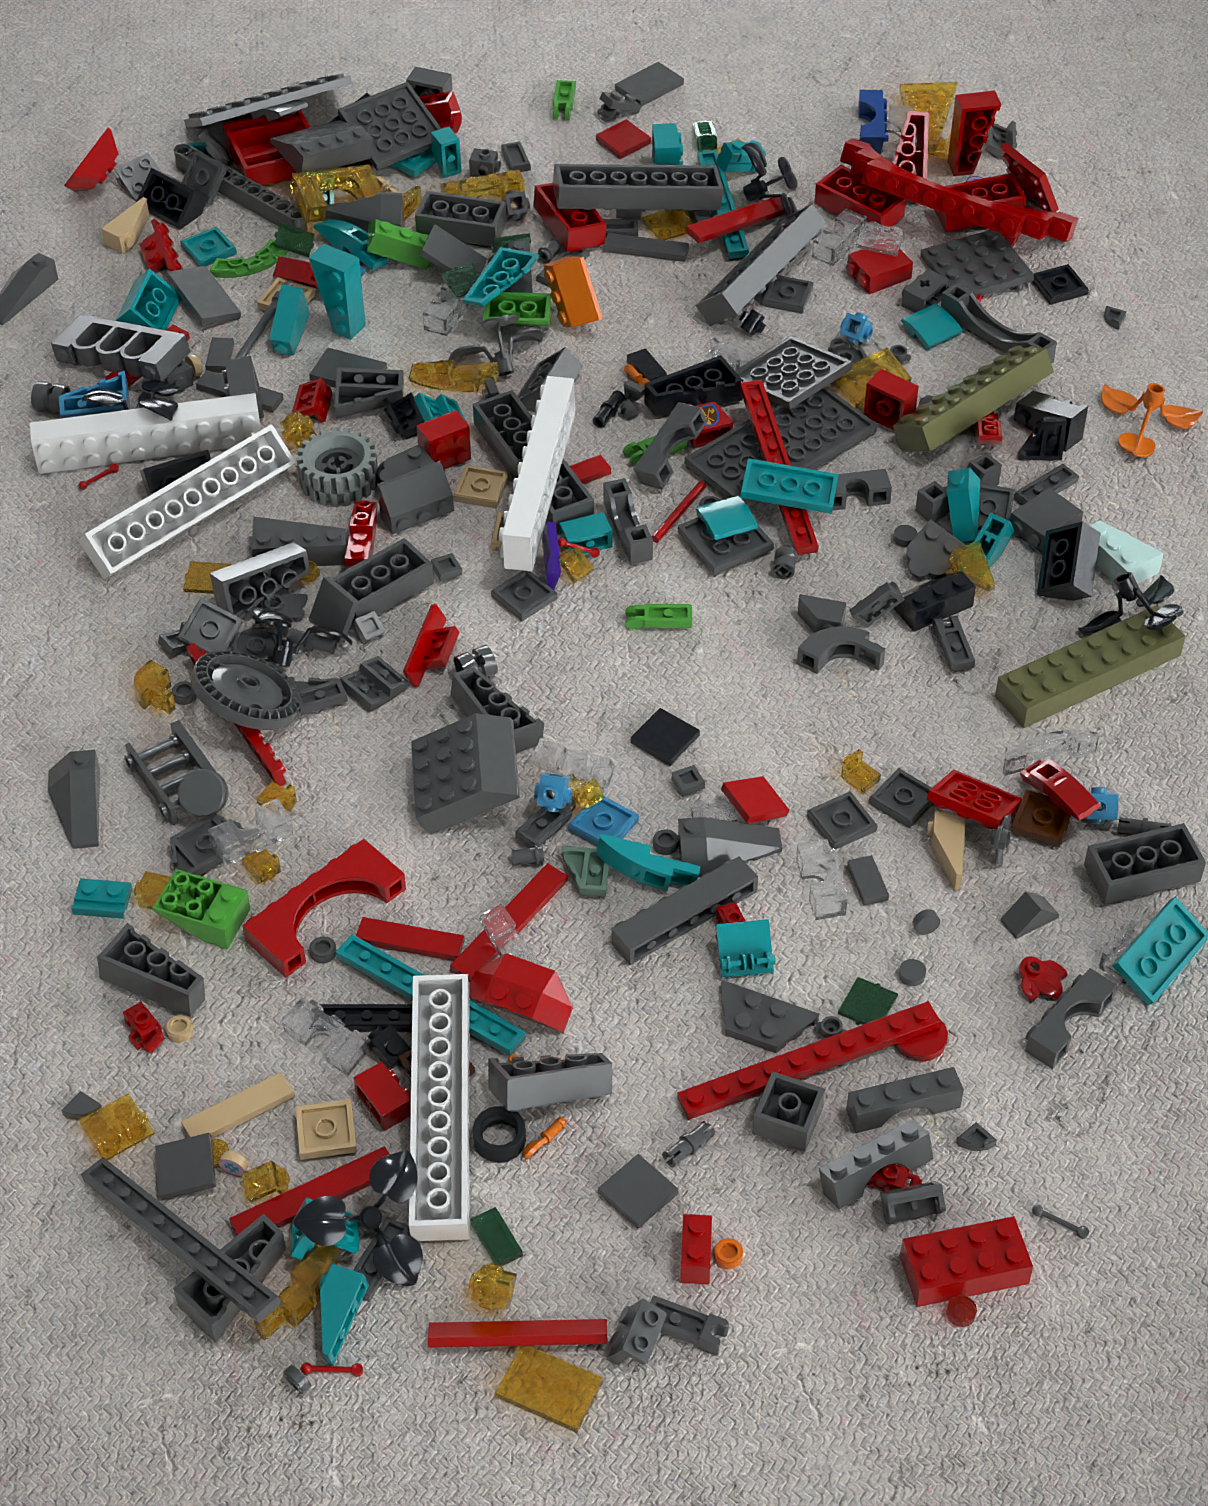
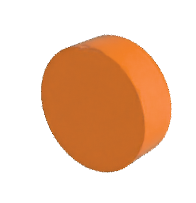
M731 1238L720 1240L714 1249L715 1262L724 1269L738 1267L743 1260L742 1245Z

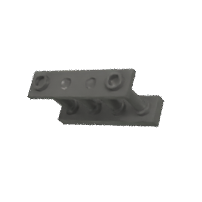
M180 720L170 724L172 734L169 735L170 738L138 753L129 742L125 744L127 755L124 756L128 767L136 770L158 802V808L164 818L168 817L173 825L178 824L175 810L182 808L179 798L170 801L165 793L178 788L183 777L193 770L207 769L215 771ZM172 747H179L181 750V754L149 769L143 762ZM183 763L191 764L192 770L161 785L154 778Z

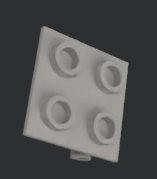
M149 153L114 168L119 176L116 178L117 183L125 185L135 201L138 199L150 169L161 170Z

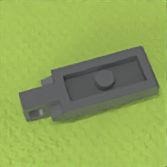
M572 796L571 802L567 803L566 807L559 809L558 812L545 811L543 806L516 830V838L530 848L535 847V844L539 847L570 819L572 811L576 808V798Z

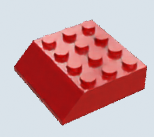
M301 110L270 122L264 116L255 120L250 117L222 124L225 145L240 174L262 186L301 177L270 143V138L310 128Z

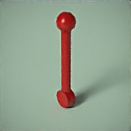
M111 464L110 468L87 481H80L78 487L84 490L87 488V485L109 473H117L119 471L118 465Z
M564 538L558 539L559 547L567 546L590 553L592 557L600 555L597 547L590 549L566 542Z
M305 1362L300 1367L303 1374H309L310 1372L352 1373L355 1377L363 1374V1366L359 1363L353 1364L352 1367L314 1366Z

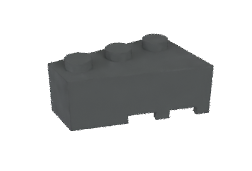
M337 367L334 404L336 419L386 407L385 398H388L394 404L404 397V370Z

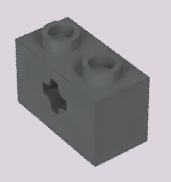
M928 269L912 283L904 287L902 290V306L915 313L935 303L938 304L942 300V292L948 289L949 279Z

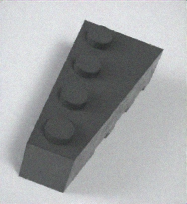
M253 516V557L294 542L307 550L310 567L345 565L344 558L348 544L345 528Z
M292 542L211 572L210 577L216 605L239 617L245 612H251L257 604L265 599H271L275 596V592L283 587L287 588L311 571L307 550Z
M472 667L452 675L451 696L467 717L475 713L510 717L513 720L516 753L542 744L545 723L539 718L535 720L530 716V711L524 706L519 707L515 704L508 693L500 692L496 688V684L479 670Z
M263 1214L220 1250L262 1282L285 1252L286 1245L283 1231ZM195 1271L173 1288L177 1305L215 1343L241 1310Z

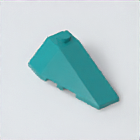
M500 247L463 298V303L483 307L529 272L538 260L539 255Z

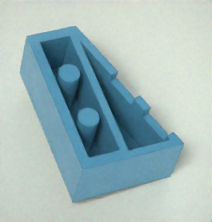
M125 371L118 373L119 376L109 380H105V378L99 380L98 384L86 388L84 386L59 396L61 419L124 410L122 404L118 406H104L90 401L82 402V397L85 394L96 389H109L123 394L122 399L126 400L130 410L129 389Z

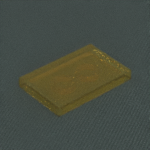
M886 347L853 363V369L836 379L835 382L857 409L865 404L866 383L880 369L886 370L911 382L912 377Z
M520 1346L495 1394L496 1398L578 1433L603 1384V1377L531 1346Z

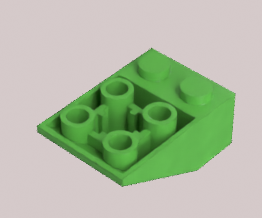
M176 869L152 909L200 940L228 949L250 911V903L247 890Z

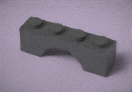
M678 402L633 469L641 484L659 489L664 488L674 473L668 462L670 452L681 442L696 439L707 423L701 407Z
M987 452L969 462L967 468L970 467L980 478L981 484L999 485L1002 464ZM936 481L919 489L917 492L915 511L928 522L929 520L934 522L950 512L947 486L942 487Z
M622 478L604 482L603 503L630 565L653 560V539L647 525H640L632 492L626 479Z
M1091 968L1083 976L1079 974L1073 981L1069 992L1064 991L1059 996L1056 1006L1053 1009L1049 1008L1046 1010L1041 1018V1023L1037 1027L1034 1025L1030 1028L1025 1037L1028 1040L1025 1052L1053 1069L1069 1050L1072 1036L1067 1031L1065 1022L1079 1015L1099 1017L1114 1000L1117 984Z
M950 1067L848 1092L846 1111L855 1133L880 1128L893 1115L910 1108L925 1107L932 1110L934 1114L961 1108L964 1088L955 1068Z
M912 1119L819 1168L823 1194L840 1209L863 1197L865 1187L870 1178L884 1166L897 1163L904 1165L912 1171L933 1160L930 1133Z

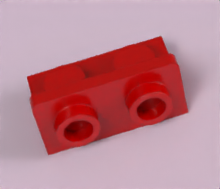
M322 378L299 385L291 414L294 419L299 420L315 415L321 423L325 422L332 398L330 386L326 385Z

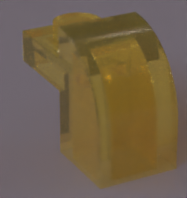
M150 659L134 676V687L138 703L143 709L152 704L154 708L161 709L170 715L176 709L173 692L168 690L171 687L169 671Z

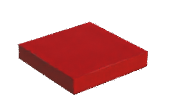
M627 119L596 134V140L620 159L651 144V137Z
M764 776L723 782L722 792L746 823L787 817L790 811Z

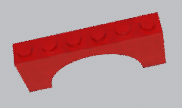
M363 838L358 843L351 845L340 856L330 860L322 869L312 873L301 884L291 888L287 894L276 902L270 903L262 912L249 918L242 925L245 941L286 978L306 963L304 947L299 943L296 936L302 920L314 907L332 897L351 893L371 895L387 904L406 890L405 873Z

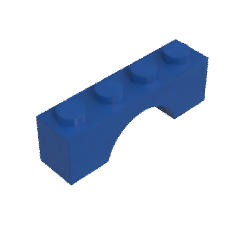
M859 89L858 118L869 121V123L861 125L859 140L871 144V147L877 153L884 154V146H888L889 134H887V98H883V90Z

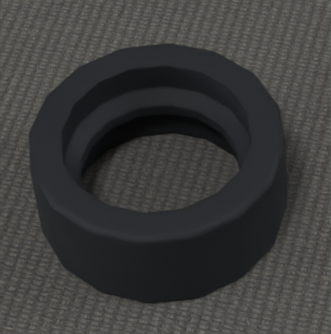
M503 1106L490 1107L482 1111L474 1121L472 1127L474 1148L484 1159L497 1163L507 1162L516 1158L523 1151L526 1143L525 1122L518 1112L507 1111ZM494 1124H506L515 1129L516 1136L507 1144L494 1145L483 1139V1132Z

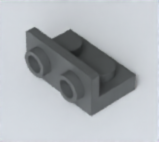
M894 581L891 583L886 582L876 588L866 598L860 600L849 611L854 619L868 627L905 599Z

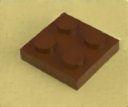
M1026 789L1012 823L1011 833L1060 848L1072 816L1054 806L1049 796Z

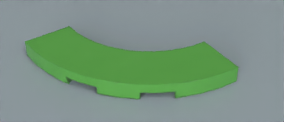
M270 239L262 249L255 252V256L250 258H216L209 271L217 278L243 277L261 272L275 265L279 256L284 257L290 250V243Z

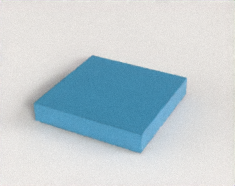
M597 793L568 824V831L598 846L601 834L623 839L639 821V815Z

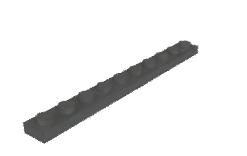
M104 1157L81 1174L83 1181L258 1324L281 1305L279 1296Z

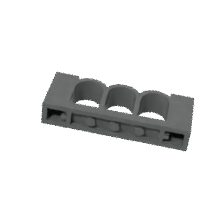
M82 314L51 342L54 355L59 362L69 364L78 362L84 367H93L101 364L102 368L109 372L125 369L128 375L134 377L143 376L144 379L161 382L190 353L185 334Z

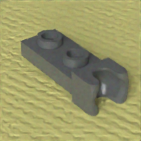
M653 1295L650 1303L667 1314L660 1331L661 1333L696 1345L699 1350L719 1355L720 1339L713 1335L727 1336L729 1322L726 1319L711 1313L706 1315Z

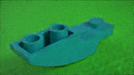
M328 219L314 224L313 228L333 244L336 249L341 251L349 250L371 270L387 265V257L367 251L368 233L351 223L335 219Z
M600 835L596 854L612 868L639 883L667 892L669 884L682 887L698 879L701 866L650 854L651 846L620 839L615 836Z

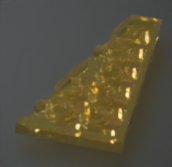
M958 82L900 84L899 92L906 117L908 111L929 112L928 153L936 152Z

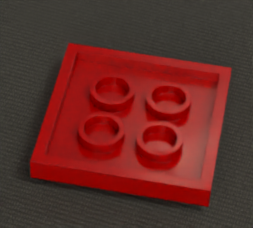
M1005 142L1000 146L1003 155L1001 158L1007 165L1006 171L1007 173H1014L1025 196L1031 201L1034 199L1043 211L1057 212L1059 208L1046 173Z
M954 769L929 790L926 800L933 802L938 808L950 809L957 812L956 814L961 818H971L980 822V825L985 828L996 830L1002 824L1007 814L1013 815L1018 810L1023 799Z

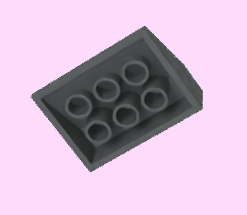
M339 120L270 138V143L301 177L370 159L373 138L362 126Z

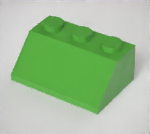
M377 219L369 223L368 252L422 269H427L430 261L419 255L428 237L427 234H421Z
M502 292L485 305L484 320L516 314L519 317L518 321L504 326L551 327V293Z

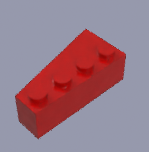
M995 90L955 95L948 164L953 176L974 174L982 154V146L987 142L989 129L994 125L996 112L1000 110L1002 105Z
M908 111L892 163L927 179L929 112Z

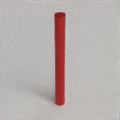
M699 481L651 536L653 542L658 543L706 488V484L703 481Z

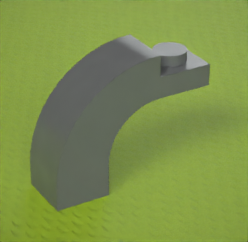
M846 626L830 627L815 632L803 641L798 647L797 665L818 674L833 659L852 658L880 670L884 665L886 648L869 641L870 632Z

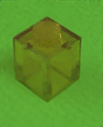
M145 871L141 881H137L134 889L139 907L153 910V906L171 877Z

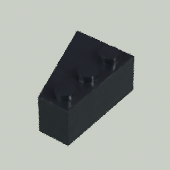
M1032 391L1016 403L1014 420L1033 432L1042 417H1066L1067 424L1063 451L1066 452L1083 438L1088 405L1082 404L1077 406L1072 404L1070 400L1063 402L1055 400V396Z

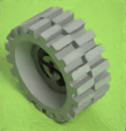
M337 427L331 428L332 432L328 433L324 429L319 431V436L315 434L310 435V442L304 440L301 443L302 448L299 447L297 451L298 473L303 493L306 496L310 495V499L314 502L320 499V505L326 506L328 502H331L332 507H338L339 503L343 502L345 506H349L352 500H355V502L362 501V495L366 498L370 496L371 490H375L377 487L378 465L373 441L369 442L367 435L361 437L360 431L355 430L353 433H350V428H343V431H338ZM336 467H340V474H337Z

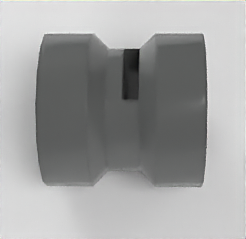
M782 546L775 551L771 570L773 575L780 579L793 577L798 560V553L795 549Z

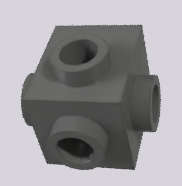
M474 148L469 159L470 177L493 180L496 172H499L501 167V160H498V151Z
M510 190L501 198L503 202H506V217L511 218V221L521 220L529 212L530 202L529 198L525 195V191ZM511 203L516 205V210H512Z

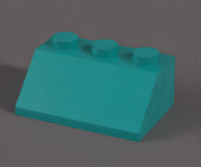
M149 268L134 281L115 321L166 330L181 297L173 287Z

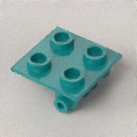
M769 919L716 924L721 978L774 973L775 955L772 954Z

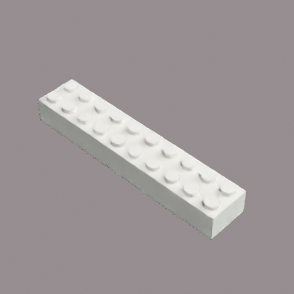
M547 376L545 385H541V400H537L536 415H533L531 420L532 431L527 433L528 445L523 447V462L518 464L519 477L514 479V494H510L508 501L509 511L504 513L505 526L501 527L499 531V541L503 543L500 549V558L504 559V568L533 570L575 416L573 378Z
M256 393L177 403L178 410L171 421L146 408L32 422L30 423V435L38 473L44 474L186 455L207 449L208 451L230 449L261 431Z
M271 424L85 533L78 541L105 580L287 471L296 464V461Z
M468 974L413 976L410 1153L416 1163L418 1180L416 1189L409 1198L410 1236L417 1241L469 1239Z

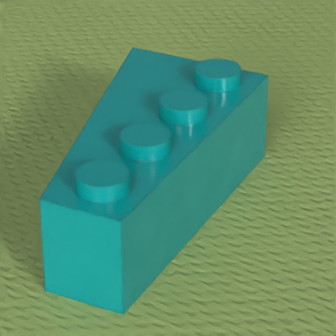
M322 244L308 258L333 332L351 340L366 326L359 258L329 245Z

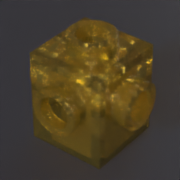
M298 410L287 415L280 422L284 430L281 432L287 443L292 442L297 448H302L301 443L304 440L310 442V435H316L312 428L314 427L312 420L308 415L303 416Z
M497 1264L483 1265L471 1276L469 1290L472 1291L470 1301L479 1303L478 1305L485 1309L500 1308L504 1310L512 1301L517 1274L505 1271L502 1266Z

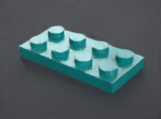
M748 458L740 498L832 514L839 474Z
M1174 897L1164 905L1112 966L1147 1005L1153 1004L1206 943L1208 932L1179 899Z

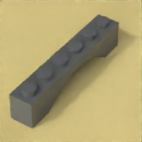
M957 283L942 292L941 307L958 324L1007 353L1010 348L1015 346H1021L1022 348L1030 346L1047 348L1051 364L1054 362L1057 346L1055 340L1041 332L1022 333L1004 326L983 308L973 292Z

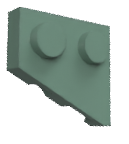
M562 846L561 855L579 894L606 897L610 865L596 854L597 848Z

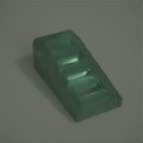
M711 120L694 122L693 130L698 151L716 150L717 135L713 122Z

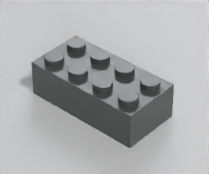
M426 190L415 214L416 232L429 235L432 227L437 225L461 242L496 247L507 222L506 202Z
M405 538L332 578L359 601L353 621L373 611L378 616L434 584L432 563Z
M1185 823L1089 845L1084 866L1104 905L1200 882L1206 865V861Z

